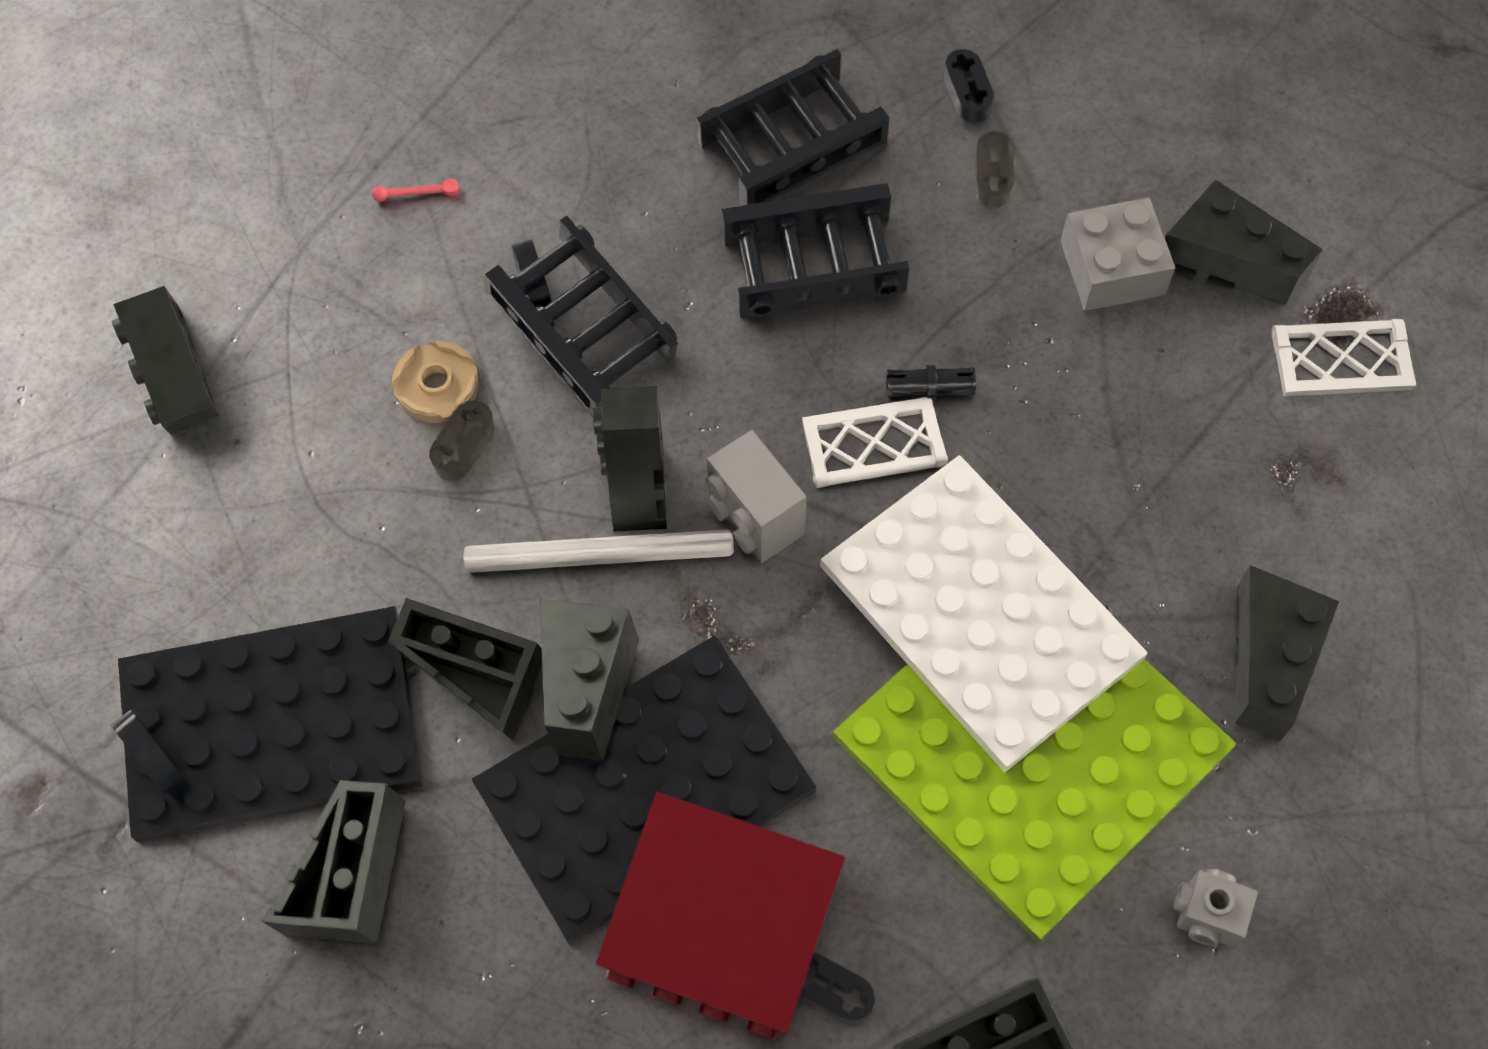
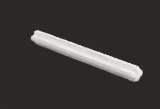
M726 529L473 545L464 548L463 560L466 571L473 573L725 557L733 555L734 540L732 531Z

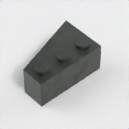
M1216 179L1165 237L1173 262L1196 270L1195 275L1208 279L1209 275H1213L1234 282V288L1285 305L1310 277L1323 250Z
M161 286L113 304L118 318L112 320V325L122 345L129 343L134 358L128 360V365L138 385L145 383L150 399L145 400L144 405L153 425L161 423V426L171 434L220 415L204 371L200 367L195 355L190 335H187L181 318H183L180 307L167 288Z
M657 386L601 389V407H593L594 434L597 435L598 456H600L601 475H607L613 532L667 529L664 447Z
M1250 565L1237 586V600H1239L1237 640H1239L1238 665L1236 667L1235 722L1281 741L1296 722L1340 601Z
M406 598L388 642L513 741L542 667V648L540 645L532 640Z
M540 599L545 728L557 755L603 761L639 643V637L630 611L625 608Z
M340 780L310 834L313 840L299 865L292 866L286 877L289 881L276 907L274 909L269 908L262 922L284 936L377 944L406 801L386 783Z
M1039 978L1025 980L892 1046L893 1049H1073Z

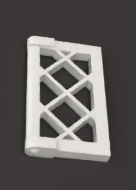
M1403 319L1306 325H1273L1272 340L1277 357L1283 397L1413 390L1416 387L1407 342L1408 337ZM1389 333L1391 346L1386 349L1367 334ZM1351 335L1356 339L1344 352L1325 337ZM1309 337L1313 340L1301 354L1290 346L1289 338ZM1359 342L1381 356L1370 370L1349 355ZM1316 344L1338 358L1327 372L1306 358ZM1386 360L1396 367L1397 375L1377 376L1374 372ZM1343 362L1362 377L1335 379L1331 374ZM1300 364L1319 379L1297 381L1295 368Z
M923 397L802 417L803 430L814 476L813 482L816 488L930 468H941L948 464V456L946 455L943 439L941 438L931 398ZM920 414L922 424L916 430L897 418ZM881 420L885 421V424L875 437L854 426ZM891 426L912 437L901 453L880 441ZM842 428V431L831 445L819 438L818 431ZM848 433L869 444L857 460L837 449ZM917 441L928 446L931 454L914 458L906 457ZM874 448L895 460L872 465L863 464ZM832 455L851 466V468L827 472L825 463Z

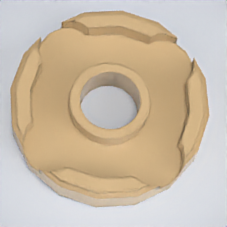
M443 340L429 341L430 345H424L420 348L419 345L408 349L397 361L392 373V386L395 398L402 410L415 420L428 423L446 422L464 414L475 402L480 389L479 372L470 353L458 344ZM433 374H443L447 377L446 382L438 388H429L424 385L426 379Z

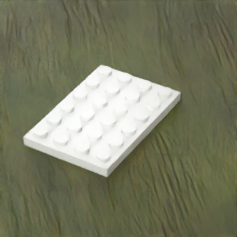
M960 455L820 559V567L1004 773L1141 663L1148 654Z

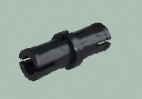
M926 365L925 369L886 370L887 397L926 396L927 398L936 399V395H975V368L936 369L935 365Z

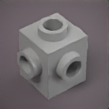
M1208 869L1206 872L1199 870L1189 883L1182 881L1178 889L1173 909L1181 913L1176 927L1188 931V937L1198 943L1208 946H1217L1218 943L1235 948L1246 937L1258 890L1235 883L1236 878L1227 872L1217 869Z

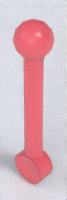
M446 179L441 185L395 189L376 186L372 191V197L377 202H383L387 197L444 193L448 197H454L459 193V185L454 179Z

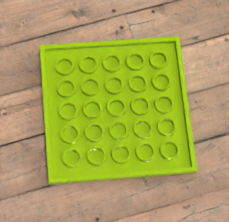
M1145 659L1005 773L908 664L837 727L832 735V738L1037 943L1206 777L1237 744Z

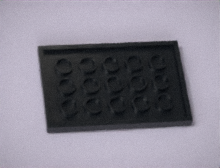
M392 606L118 658L122 716L132 710L185 778L164 794L124 744L131 837L138 842L326 805L340 780L386 783L394 791L422 786L404 654L388 642L398 619L396 607Z
M715 635L624 689L603 761L557 755L549 734H546L472 778L477 791L569 945L612 919L656 791L759 827L816 792V785Z

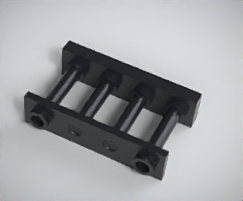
M838 49L826 55L816 56L807 64L724 105L712 107L696 118L697 143L700 147L703 148L718 140L741 172L742 176L738 177L739 202L742 206L772 201L887 143L890 117L880 106L868 113H862L838 82L840 80L842 55ZM820 89H824L848 123L834 130H826L803 98ZM789 106L813 140L798 148H792L768 115ZM754 123L778 157L762 166L755 165L733 134Z
M888 183L722 209V233L725 246L740 245L748 281L747 287L738 288V310L740 317H765L777 311L877 295L880 297H890L898 292L906 291L909 274L908 261L890 262L881 226L882 221H889L891 194ZM863 225L874 266L849 270L839 228ZM820 231L824 235L832 273L807 277L798 235ZM780 238L782 239L790 280L765 284L757 241Z
M566 215L560 220L559 239L562 243L517 275L513 273L507 275L498 264L485 273V292L593 416V407H601V389L610 388L612 383L656 350L667 363L675 359L678 342L677 335L670 324L663 319L659 321L594 247V240L588 230L580 224L576 226ZM574 255L590 274L546 306L538 305L535 307L526 297V289ZM602 287L617 306L574 338L566 337L563 339L553 328L555 326L554 321ZM630 319L644 335V338L602 370L597 371L594 369L591 372L581 361L583 358L581 353L624 321Z

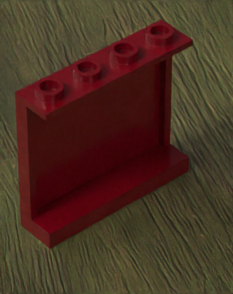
M656 791L595 965L608 969L605 976L607 980L633 988L637 979L654 986L652 996L677 1005L681 1004L683 996L702 1003L699 1013L724 1022H728L730 1013L749 1020L747 1030L775 1039L778 1031L789 1033L790 1024L846 858L829 850Z

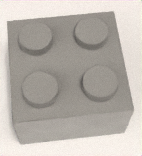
M1150 197L1067 213L1060 242L1084 311L1166 295L1176 268Z
M752 429L707 458L708 477L705 479L709 489V497L706 499L707 504L717 519L720 521L726 519L735 530L733 531V536L739 547L746 554L752 552L762 564L805 535L807 496Z

